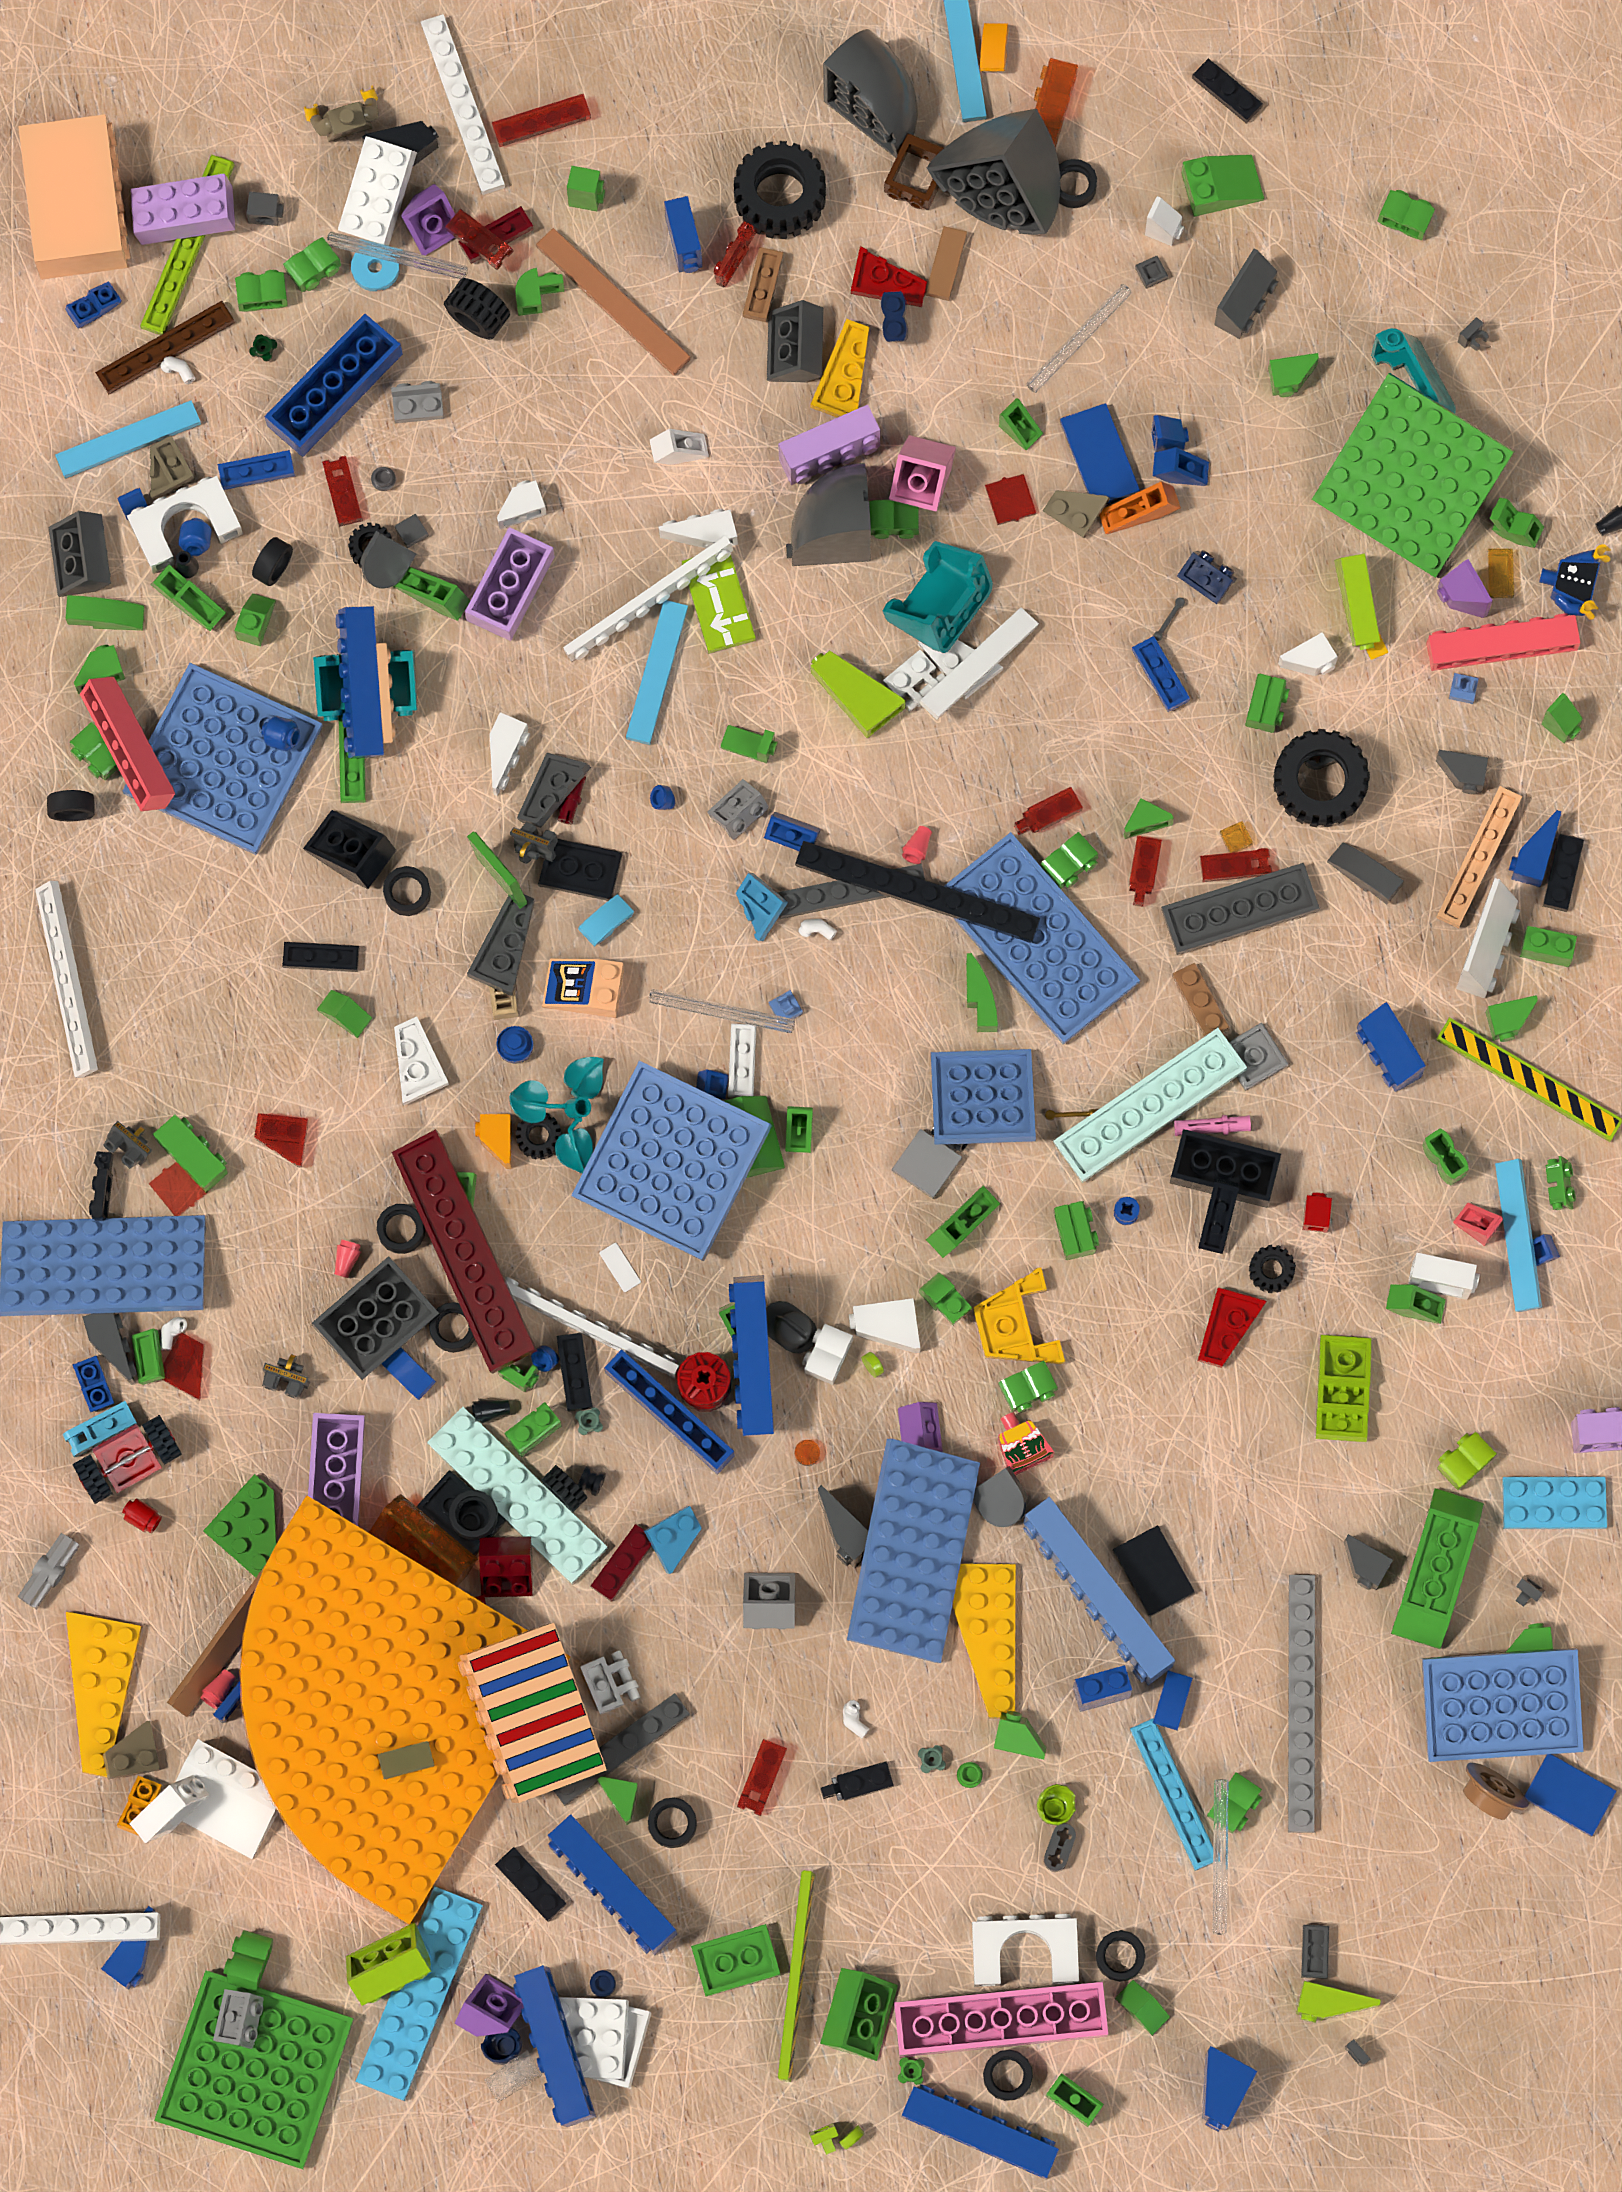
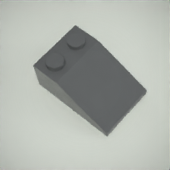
M821 1485L818 1488V1499L836 1548V1556L845 1566L850 1564L855 1568L863 1560L868 1530Z

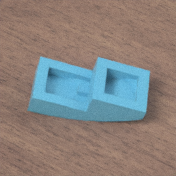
M617 894L578 927V930L595 947L609 937L615 928L631 918L634 911Z

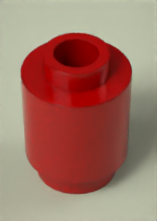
M138 1498L134 1501L129 1500L122 1511L125 1514L124 1520L144 1533L147 1531L152 1534L162 1519V1516L158 1514L156 1509Z

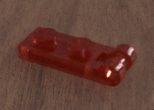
M462 209L445 226L446 231L485 259L496 270L503 265L502 261L505 257H509L514 252L507 243ZM494 246L499 250L495 255L490 252Z
M346 455L339 457V460L331 462L329 460L322 461L339 527L363 521ZM342 469L343 475L333 476L332 471Z
M1261 848L1253 851L1200 856L1202 882L1251 878L1271 873L1272 866L1268 863L1270 850L1268 848ZM1258 860L1259 866L1252 868L1251 861Z
M765 1739L762 1740L737 1804L738 1808L743 1810L747 1808L753 1810L754 1814L762 1816L787 1748ZM751 1791L761 1794L758 1801L749 1798Z

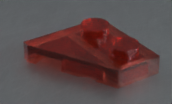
M258 1113L254 1138L295 1166L302 1168L308 1119Z
M181 1332L163 1363L165 1378L160 1379L198 1401L201 1399L204 1344Z

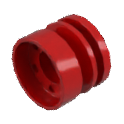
M697 1352L688 1356L680 1365L677 1373L678 1391L683 1402L688 1407L699 1412H711L720 1408L727 1401L731 1392L730 1371L726 1363L718 1355L710 1352ZM703 1375V1377L705 1378L708 1377L709 1383H699V1376Z

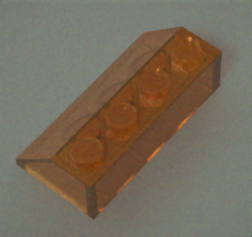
M402 1494L384 1507L369 1531L374 1537L456 1587L467 1577L478 1560L477 1557Z

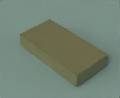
M428 1741L377 1754L384 1780L435 1766Z

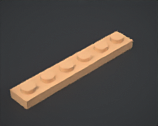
M1501 786L1499 787L1438 912L1437 919L1454 927H1460L1522 799L1521 795Z

